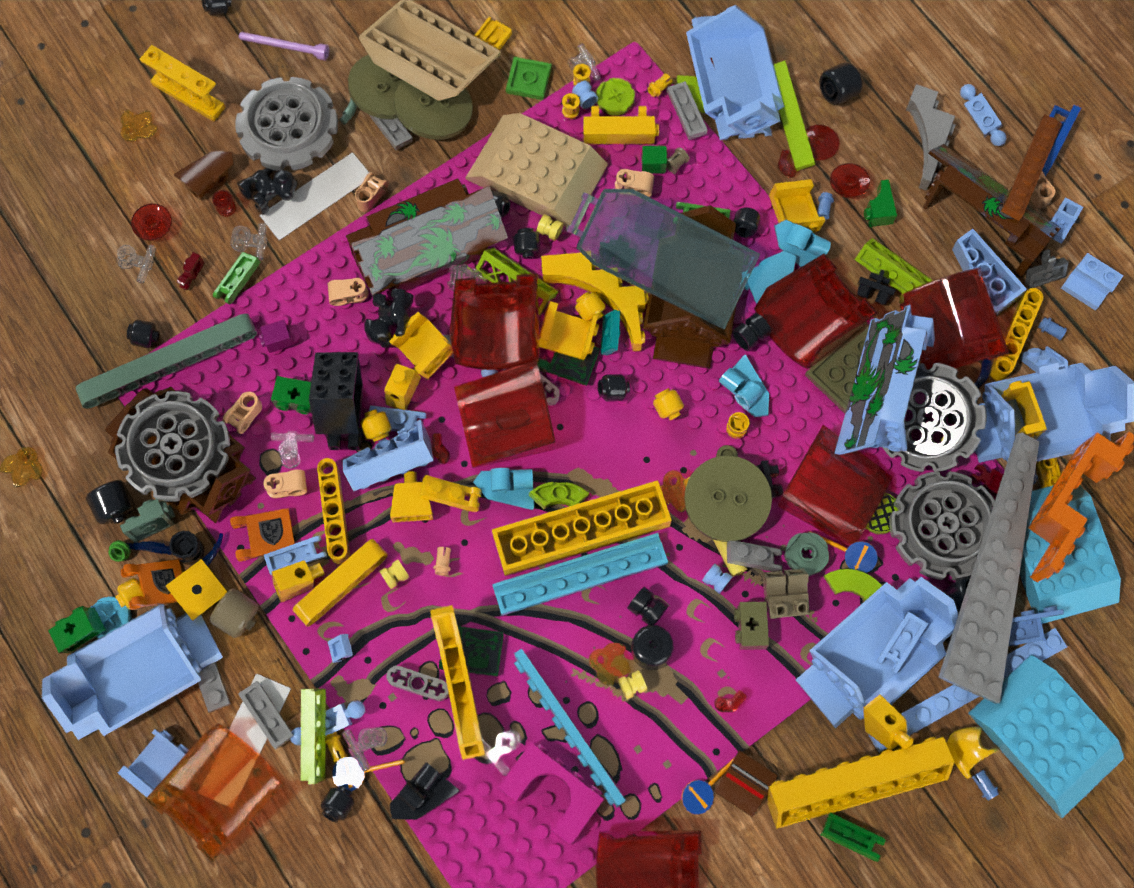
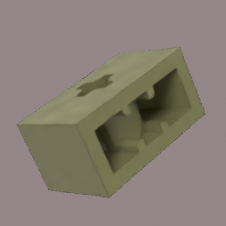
M740 602L737 609H734V621L738 622L739 629L735 631L736 644H739L740 650H766L769 646L767 603ZM749 621H751V624L755 626L753 630H750V627L746 626Z

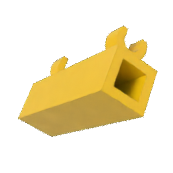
M591 106V117H583V143L654 144L655 136H659V124H655V116H647L646 106H638V116L599 117V106Z

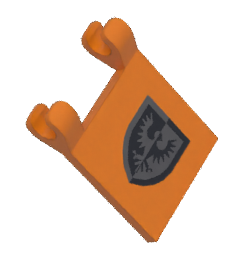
M288 508L230 518V524L233 529L247 526L251 549H240L235 552L239 562L261 557L267 553L295 544Z
M178 559L144 564H125L120 570L123 578L137 574L139 577L143 596H135L128 602L130 610L177 602L166 585L182 574Z

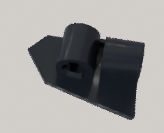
M425 762L411 781L407 782L389 804L392 819L417 820L458 793L459 789L430 764Z

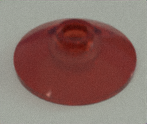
M819 124L805 129L814 160H827L836 154L839 148V138L833 129Z
M845 163L837 166L832 171L830 185L838 195L846 198H855L863 195L868 190L870 177L868 172L860 165Z
M155 203L141 206L135 211L131 219V227L135 235L146 241H154L164 237L172 225V217L169 211L164 206Z

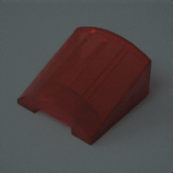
M825 254L820 255L767 287L754 308L755 312L768 322L772 331L769 336L789 358L806 369H809L878 315V312L865 298L860 301L835 274L837 267Z
M981 267L939 278L900 295L899 306L901 311L904 310L905 306L911 304L913 316L933 318L934 345L933 347L927 346L926 350H922L920 363L925 364L928 370L932 369L934 363L958 368L986 358L990 360L1009 354Z
M537 273L517 275L516 281L477 284L476 278L455 279L449 336L456 364L475 369L500 370L519 367L539 359Z
M536 361L454 387L472 468L555 449L556 441Z
M823 425L777 506L841 543L850 546L858 542L893 476L858 450L842 455L834 454L839 436Z
M701 831L599 832L596 854V888H699L698 855H702Z

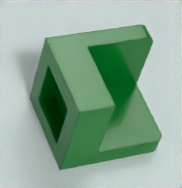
M642 146V172L666 173L667 147Z

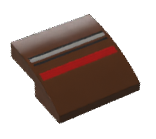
M738 751L715 788L714 793L753 817L766 797L769 786L775 782L778 775L746 754Z

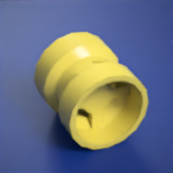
M544 214L538 224L537 233L541 235L546 234L550 239L556 241L561 234L564 223L559 220L554 221L550 216Z
M398 559L392 563L391 567L379 571L390 589L396 587L398 582L410 578Z
M639 670L633 672L631 678L623 676L618 679L626 699L632 698L636 691L639 693L647 691L645 681Z

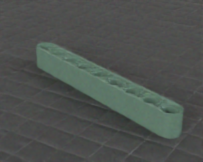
M241 314L78 384L75 389L82 407L86 409L93 408L254 338L257 335V331L250 315Z

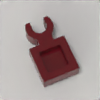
M193 252L184 262V272L177 279V283L180 284L179 287L184 290L189 289L192 279H196L205 264L199 254Z
M977 464L974 469L980 472V476L972 474L970 478L974 482H983V487L989 493L997 496L1003 473L993 468L990 472H987L983 465Z

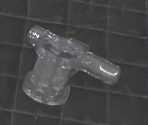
M583 43L579 44L577 49L580 54L568 59L570 68L573 71L576 65L586 64L590 68L593 79L595 81L599 80L601 76L595 66L596 62Z
M265 223L259 224L258 235L251 234L250 230L245 226L235 227L232 231L231 247L240 252L245 251L248 246L255 247V257L262 261L264 259V248L267 247V225Z
M123 245L117 251V264L123 269H130L133 266L139 267L140 271L136 280L139 283H144L148 271L152 269L154 263L152 260L156 246L149 245L145 257L137 255L132 246Z
M466 264L449 267L451 275L447 288L452 291H464L466 284L478 283L483 287L488 285V280L475 268H471Z
M288 431V433L273 432L271 434L272 441H284L279 445L278 451L281 456V463L285 468H295L300 464L301 459L298 454L297 442H314L313 434H301L297 431Z
M381 727L365 728L359 733L358 742L350 729L343 732V736L350 747L348 750L352 758H356L363 772L369 770L370 765L363 753L371 748L383 747L388 739L386 731Z
M508 730L499 734L496 738V747L494 749L482 738L486 755L485 759L490 765L494 764L503 776H506L510 769L500 759V756L516 750L521 745V736L515 730ZM508 737L511 738L510 745L506 744Z

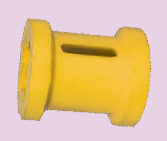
M578 64L574 67V86L582 81L590 83L591 71L589 66Z
M569 93L563 97L562 114L564 117L574 119L578 116L580 100L577 95Z

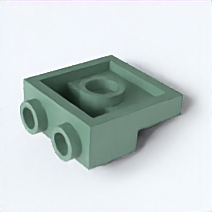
M150 499L137 508L140 514L139 517L134 516L127 519L120 527L122 532L136 544L175 525L172 519L175 517V514L166 501Z

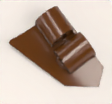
M212 151L176 172L174 176L186 184L190 192L200 200L214 185L221 186L227 181L229 177L228 169L234 165L233 152Z

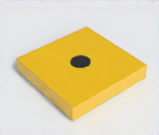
M202 559L166 585L167 589L192 621L220 601L227 593L226 589Z

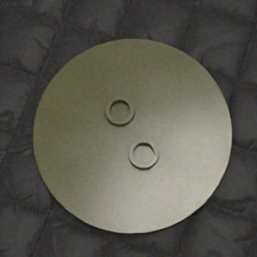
M369 54L362 57L353 65L349 73L348 90L351 99L358 108L371 116L381 119L398 118L394 109V97L402 79L374 64Z
M402 80L396 89L394 97V109L400 122L408 130L424 138L441 140L454 137L467 127L471 119L473 105L466 89L457 96L438 101Z
M719 456L705 461L692 473L686 485L684 503L690 521L702 534L721 542H729L730 540L741 541L755 534L763 526L771 510L772 495L766 477L754 464L740 457Z

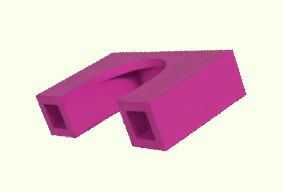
M530 743L499 784L498 789L517 803L535 779L546 775L560 778L569 788L571 801L567 811L552 832L571 846L604 801L601 797L603 793L593 785L590 788L583 783L584 778L577 772L573 771L572 774L565 769L566 764L559 758L555 757L554 760L547 755L548 750L541 744L537 743L535 746Z

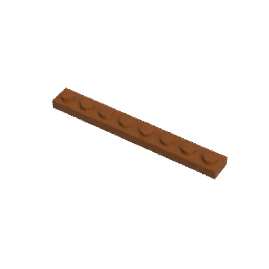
M1045 114L1041 118L1001 209V212L1020 221L1025 213L1062 123L1058 122L1055 118Z

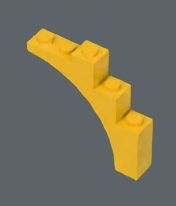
M590 252L541 256L542 276L545 283L572 285L591 293H597L600 299L613 310L620 311V319L630 337L632 351H641L642 344L645 343V333L640 331V324H643L642 312H645V305H648L649 300L648 292H644L643 285L622 287V278L617 276V268L596 270L595 259H591Z
M453 605L432 609L430 613L445 673L462 760L485 755L463 644Z

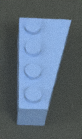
M421 419L415 422V427L409 430L403 428L397 431L399 435L390 440L384 438L378 441L379 443L373 449L367 447L343 460V472L353 491L366 489L374 483L386 481L392 476L407 473L410 469L425 466L433 461L431 439Z

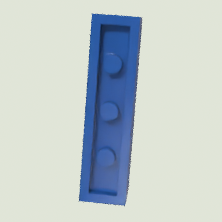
M1055 105L1049 117L1055 118L1054 115L1057 113L1066 117V119L1060 122L1062 127L1058 131L1042 171L1045 176L1051 169L1081 110L1076 105H1073L1070 112Z

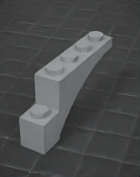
M916 84L906 111L911 113L922 140L924 165L919 188L927 190L929 184L935 181L934 178L938 174L935 173L936 167L940 168L941 163L928 153L942 144L949 145L950 141L946 139L948 135H952L956 124H953L954 115L936 109L939 100H936L938 92Z

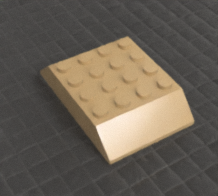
M412 0L399 1L359 36V40L374 64L438 101L457 96L501 54V51Z
M521 113L502 116L465 178L483 188L490 186L491 190L506 194L510 201L542 216L546 214L552 220H559L564 223L563 226L572 229L605 172L608 163L590 145Z

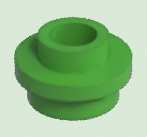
M117 540L109 546L108 553L112 560L120 562L125 561L130 556L131 550L125 542Z

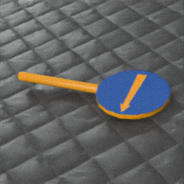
M821 536L827 544L846 552L845 562L850 569L867 573L876 566L878 560L877 551L871 544L859 541L846 548Z
M344 757L334 765L332 778L338 788L343 786L353 791L361 786L366 772L401 765L405 761L398 760L363 768L358 759Z
M733 759L708 783L694 780L685 786L681 798L682 804L687 811L698 815L710 809L714 800L711 786L727 771Z

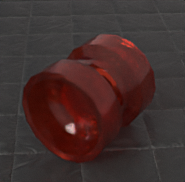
M219 190L213 195L212 201L219 215L229 217L235 213L237 207L230 192Z

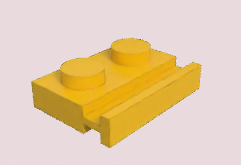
M488 17L474 36L500 51L512 35V29Z

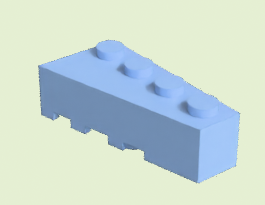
M971 229L956 241L952 251L963 272L971 271L976 276L980 289L977 298L990 321L1019 300L1027 289L974 229Z

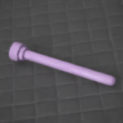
M245 32L239 34L241 40L314 54L320 60L326 61L329 55V46L325 44L310 46Z

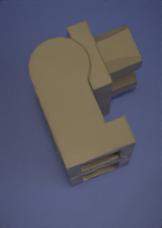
M804 568L784 570V573L782 571L762 572L764 597L770 619L810 615L807 592L808 573Z

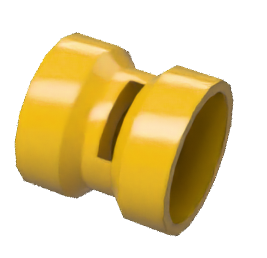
M741 412L732 414L726 426L728 435L735 439L742 438L749 427V418Z

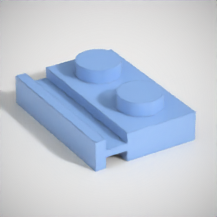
M1048 346L1043 351L1040 348H1031L1026 352L1020 353V361L1039 375L1058 371L1059 367L1068 368V360Z

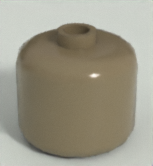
M230 589L212 612L210 623L229 636L237 638L246 629L249 631L252 629L257 621L254 617L258 612L259 606L257 602L237 589Z

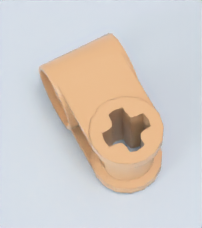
M622 169L616 175L615 189L620 194L649 198L652 195L654 175L649 172Z
M1043 171L1030 198L1033 205L1040 209L1046 208L1055 195V188L1045 177Z
M372 172L368 173L363 183L355 192L358 209L361 212H369L374 209L380 198L386 193L389 181L375 177V174Z
M360 278L328 282L330 305L341 306L363 302L368 298V289L365 282Z
M253 392L243 393L225 413L223 422L234 426L238 433H244L255 417L261 412L262 402ZM255 400L253 406L246 407L249 401Z
M291 470L268 475L264 479V487L267 494L271 498L276 499L306 494L305 471Z

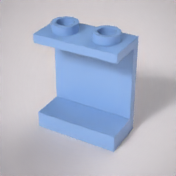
M1087 253L1069 275L1061 289L1096 311L1107 294L1113 292L1123 275Z
M154 729L152 733L155 737L130 767L123 766L118 774L150 801L158 803L194 759L189 755L191 751L181 743L177 746L172 741L174 737L166 730L160 732Z

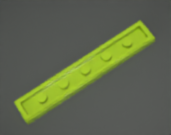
M786 61L774 64L784 107L779 109L796 171L816 164Z

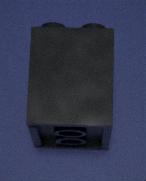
M358 352L315 353L309 394L315 434H359L364 387Z

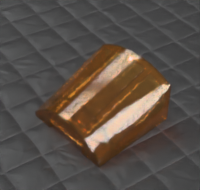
M218 723L204 733L145 800L161 815L166 813L198 843L196 847L213 862L282 788L284 783L272 767L251 746Z

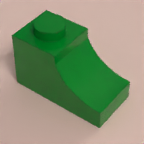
M889 179L880 181L877 188V197L874 200H869L867 207L864 209V218L868 220L869 227L893 224L897 217Z

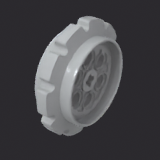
M280 77L262 83V89L259 91L251 90L240 104L243 112L236 115V133L239 138H242L240 139V144L245 153L254 161L260 159L263 167L277 171L283 170L285 166H290L292 170L302 169L313 164V157L318 156L322 158L333 144L331 135L337 133L338 118L336 110L332 109L333 103L331 98L321 87L313 88L311 81L303 78L291 77L289 81H283Z
M934 363L932 369L928 370L925 364H918L907 409L912 411L913 418L908 422L904 420L907 451L900 450L899 452H894L882 447L891 458H895L898 455L901 456L902 466L919 472H924L928 465L932 466L934 472L948 470L958 465L957 458L960 455L964 458H969L979 446L981 438L977 436V431L986 428V407L977 404V399L981 397V393L975 383L967 376L959 379L957 377V369L948 365ZM919 392H923L926 395V400L922 404H918L915 399ZM941 394H945L948 398L945 406H940L937 403V398ZM926 413H927V414L933 413V415H932V418L934 419L933 422H932V421L926 422V420H927V418L925 417V414H926ZM949 414H954L957 417V422L953 426H949L946 422V417ZM915 429H919L922 433L919 441L912 439L911 434ZM937 431L942 432L944 435V440L941 443H936L933 440V435Z
M168 391L163 399H159L157 395H152L142 400L135 406L137 409L135 415L127 414L117 432V436L123 441L120 445L115 446V453L119 468L122 471L129 470L126 480L136 490L144 495L153 491V497L157 500L179 501L180 496L184 493L190 498L203 493L211 487L209 482L211 477L219 478L229 459L228 455L223 452V449L230 446V437L226 424L223 421H216L219 413L209 402L203 398L192 401L193 397L187 392ZM167 422H174L171 429H164ZM188 428H195L193 434L185 435V431ZM157 436L155 443L147 444L150 437ZM175 442L176 445H174V449L171 450L170 448L172 447V443ZM199 448L197 455L189 456L191 449ZM161 457L159 464L152 465L153 458ZM181 462L182 468L178 471H173V465Z
M951 471L946 477H942L940 472L923 474L916 478L914 481L915 486L907 484L893 503L898 511L891 513L889 527L891 537L898 538L900 542L896 546V550L909 566L918 564L920 566L919 572L927 577L943 580L946 574H949L953 580H958L972 574L995 500L982 485L973 487L971 484L972 478ZM945 501L951 502L953 509L948 508L945 505ZM925 507L932 509L933 515L927 514ZM962 515L967 516L970 519V523L964 522ZM921 528H927L930 536L924 535ZM959 536L965 537L967 544L961 543ZM938 542L946 544L947 550H942Z

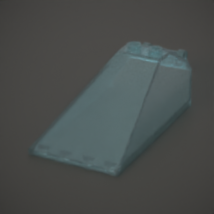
M604 189L598 199L583 192L580 206L571 225L567 226L566 231L580 238L577 243V249L594 266L721 329H725L760 256L758 252L634 189ZM591 203L595 207L584 230L581 231L578 227Z

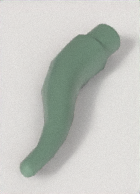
M351 98L349 105L339 119L343 124H346L357 110V106Z

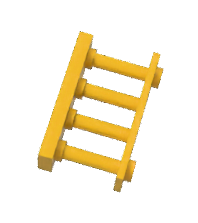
M151 45L139 59L142 63L156 70L157 73L150 80L153 86L213 122L226 108L223 102L209 94L216 85L214 81L155 46Z

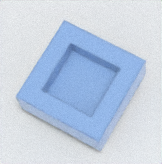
M340 634L328 641L333 663L341 662L353 655L348 634Z

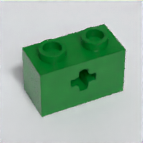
M277 376L271 401L279 410L288 411V409H292L300 414L308 415L311 413L309 403L311 382Z
M77 607L72 611L73 614L56 621L55 626L48 630L58 653H73L106 631L95 608Z

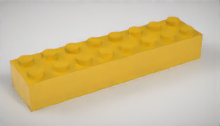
M657 480L492 529V535L504 575L507 576L668 528L672 520Z
M931 737L917 745L912 743L906 750L903 748L895 751L889 749L883 751L878 756H864L857 762H843L835 768H822L814 774L807 776L806 774H800L794 777L793 780L786 782L784 780L776 781L769 786L767 804L776 829L946 781L949 779L954 759L944 737L938 739Z

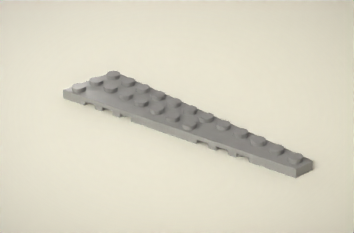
M1022 432L1016 434L938 677L996 704H1000L1039 441Z

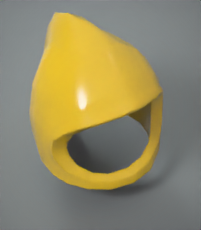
M982 727L961 728L954 731L947 741V746L954 759V763L966 779L971 778L970 769L984 758L998 751L996 748L986 749L982 746L980 740Z

